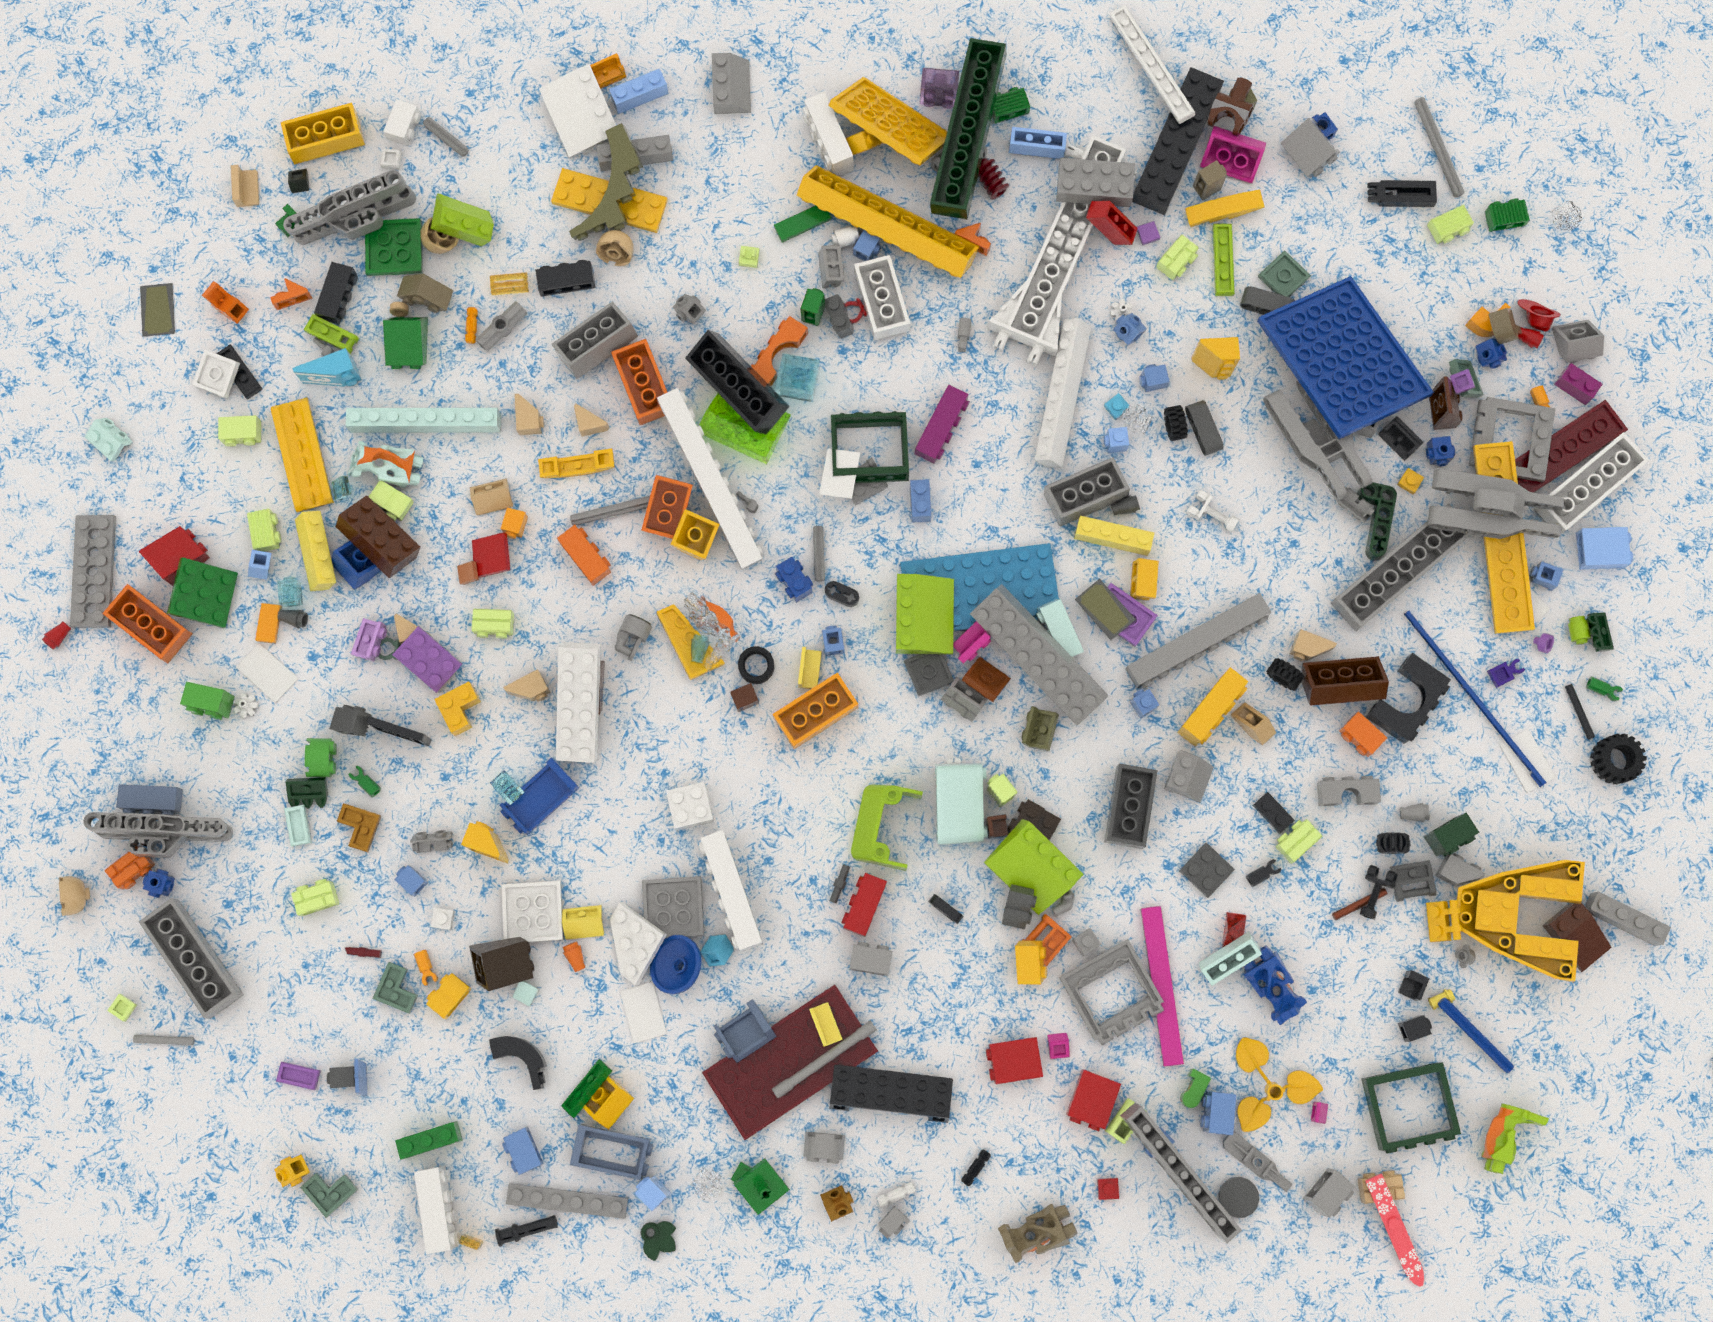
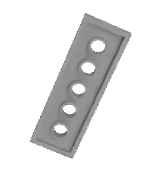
M76 515L70 614L71 628H111V620L102 613L112 602L116 516ZM99 530V536L96 539H91L92 531ZM97 548L98 555L93 558L90 557V551ZM97 567V573L94 576H90V568ZM96 585V592L89 595L88 588ZM90 604H95L96 606L93 613L87 612V607Z

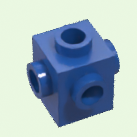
M1494 338L1475 346L1478 353L1477 359L1482 367L1494 369L1500 367L1501 363L1507 360L1506 348Z
M1450 436L1431 438L1427 442L1426 457L1429 459L1430 465L1446 466L1454 458L1455 447L1451 443Z
M158 868L156 872L149 870V873L143 879V889L149 891L148 895L160 898V895L169 896L173 889L175 878L168 876L169 872Z

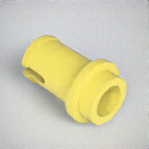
M1444 989L1442 993L1428 998V1002L1433 1010L1439 1007L1438 1002L1442 998H1446L1453 1003L1455 996L1450 989Z

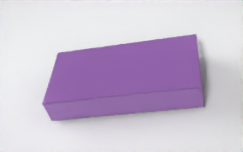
M281 1062L276 1082L316 1090L321 1070Z

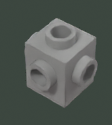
M686 294L679 297L676 304L672 307L677 312L676 316L682 322L687 321L695 324L706 311L696 296Z

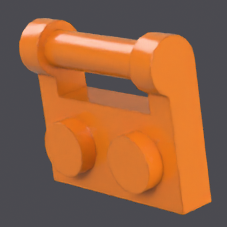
M1044 914L1041 917V922L1026 939L1021 941H1035L1048 925L1053 928L1042 940L1043 947L1046 948L1044 966H1047L1072 936L1047 914Z

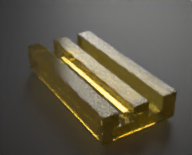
M527 272L491 275V294L502 295L529 292ZM523 279V281L494 283V281Z

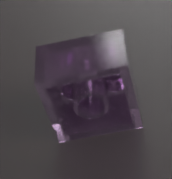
M923 68L920 104L926 107L942 106L947 109L952 108L958 89L959 71Z

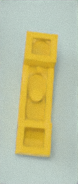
M612 448L597 450L592 454L538 459L540 478L588 475L615 467Z

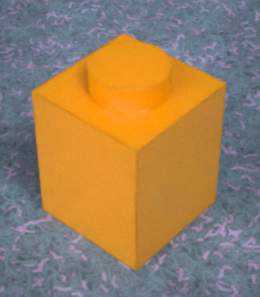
M507 507L501 530L507 533L508 538H522L528 519L526 512Z

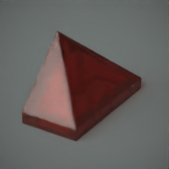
M1226 912L1222 948L1244 935L1246 915Z

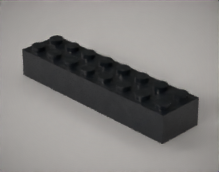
M1190 67L1180 90L1195 111V116L1179 124L1170 111L1134 191L1132 202L1162 215L1166 214L1209 118L1212 104L1217 94L1221 91L1224 80Z

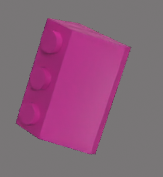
M1214 126L1200 167L1204 168L1217 160L1220 165L1222 164L1225 167L1227 176L1253 183L1265 151L1266 142L1241 134L1235 136L1232 134V131Z

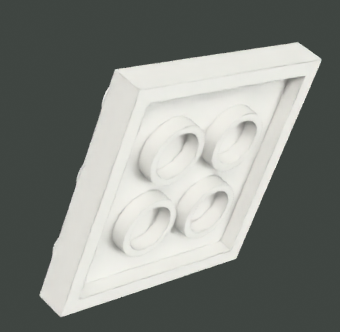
M561 881L501 884L503 940L521 937L528 942L564 940Z

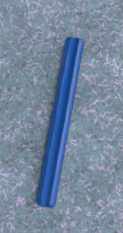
M1442 998L1438 1002V1006L1504 1072L1509 1073L1514 1068V1065L1448 999Z

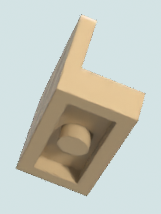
M231 165L233 202L237 207L259 205L257 170L242 171L239 165Z
M507 478L470 487V497L476 515L513 507Z

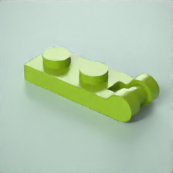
M312 314L303 329L306 333L340 350L346 348L350 354L353 351V345L360 339L358 336ZM344 337L348 339L346 344L342 343Z

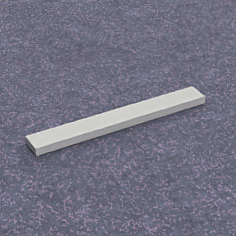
M1124 5L1109 14L1110 19L1177 122L1181 124L1195 116V111L1127 7Z

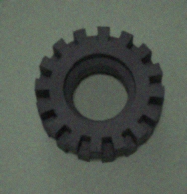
M1177 405L1165 408L1164 420L1170 441L1187 438L1188 429L1183 407Z
M1275 658L1266 671L1267 675L1273 678V681L1293 691L1298 688L1304 679V674L1299 669L1279 658Z

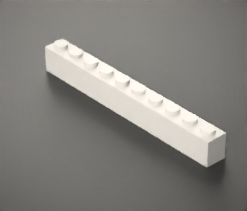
M678 388L657 397V401L718 524H720L719 526L741 570L761 561V555L764 554L759 544H755L753 540L755 534L751 527L747 528L744 522L747 518L743 510H738L736 506L738 500L734 493L730 494L727 488L730 484L726 476H721L719 472L721 466L717 459L713 460L711 456L713 450L709 442H704L702 436L705 434L700 425L696 426L694 422L696 416L692 408H687L685 403L688 400L684 392H679Z

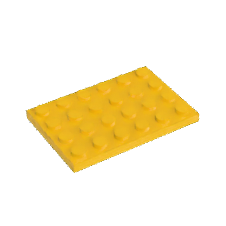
M862 77L832 98L828 105L836 113L842 114L851 123L857 124L865 132L874 135L880 142L889 145L897 153L906 156L912 163L919 166L944 147L947 135L945 129L865 77Z

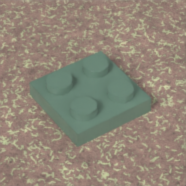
M1454 359L1449 362L1451 375L1466 369L1470 370L1476 388L1460 393L1462 397L1478 398L1484 395L1471 361Z

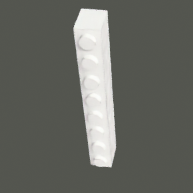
M1080 318L1064 319L1035 455V461L1047 468L1063 467L1091 332V326Z

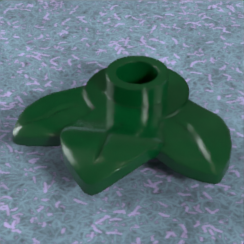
M662 1221L658 1224L648 1222L641 1228L640 1233L644 1240L643 1250L651 1260L656 1261L660 1251L674 1252L676 1250L675 1241L671 1236L676 1227L668 1221ZM648 1229L654 1230L653 1236L647 1234Z

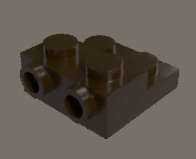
M1028 799L1026 803L1021 802L1017 810L1020 814L1017 819L1013 818L1008 829L1011 832L1024 819L1030 821L1050 841L1061 818Z

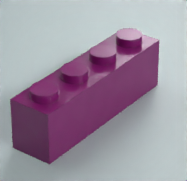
M948 384L915 448V455L935 464L937 459L940 460L945 451L942 448L945 443L949 444L953 433H951L953 427H958L961 421L959 416L962 411H966L970 403L968 401V393Z

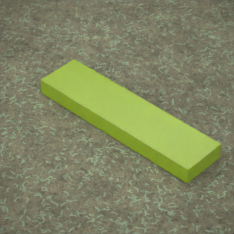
M1213 224L1215 296H1234L1232 224Z

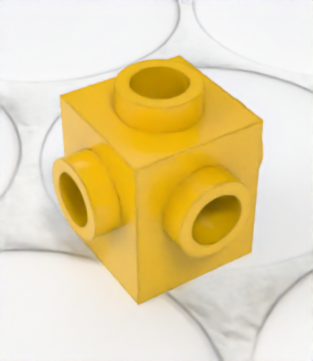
M302 1154L294 1158L289 1156L281 1160V1165L274 1169L276 1178L282 1187L289 1184L291 1187H294L303 1182L302 1178L310 1173Z

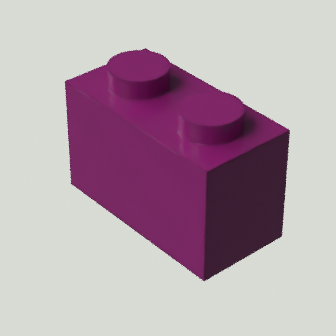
M1570 363L1563 370L1554 385L1586 405L1594 398L1603 384Z

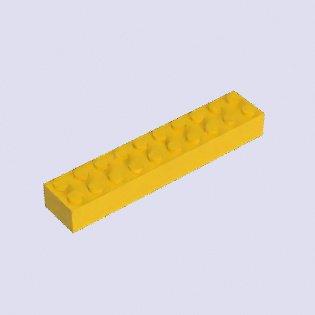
M815 165L803 176L796 195L804 202L812 203L820 210L828 211L834 214L836 218L844 219L850 222L852 226L860 227L866 230L868 234L878 236L884 242L894 244L902 251L910 252L916 255L918 259L926 260L932 263L934 267L948 271L954 277L961 278L972 266L980 247L818 165Z

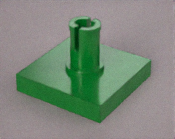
M766 1158L733 1183L757 1215L790 1190Z

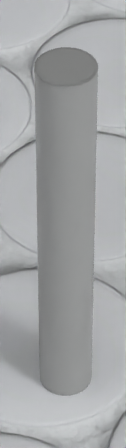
M133 1036V1043L194 1045L195 1042L194 1037Z

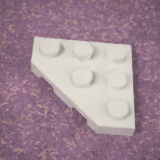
M619 903L610 918L619 970L623 977L634 985H639L667 934L624 903Z

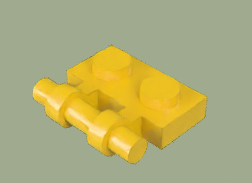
M1449 900L1450 908H1448L1447 901L1426 903L1430 942L1451 941V933L1453 934V940H1461L1462 925L1459 922V914L1461 912L1460 908H1458L1457 900ZM1449 915H1451L1452 926H1450Z

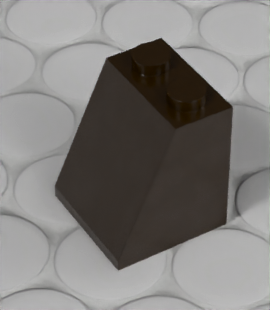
M521 937L469 946L476 983L487 991L534 978V964L529 957L531 952L530 944Z

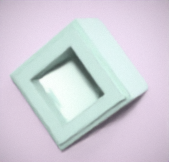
M526 981L519 982L513 998L530 1007L539 989Z

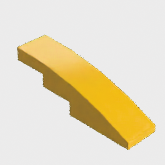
M1259 189L1206 201L1187 207L1185 210L1189 225L1193 227L1208 221L1213 223L1225 218L1232 219L1265 208L1261 190Z

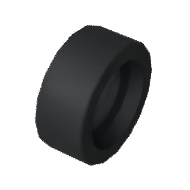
M753 646L745 649L740 655L738 670L742 678L747 682L761 684L768 681L774 672V659L765 648ZM753 654L762 655L767 661V670L760 676H752L745 669L747 658Z

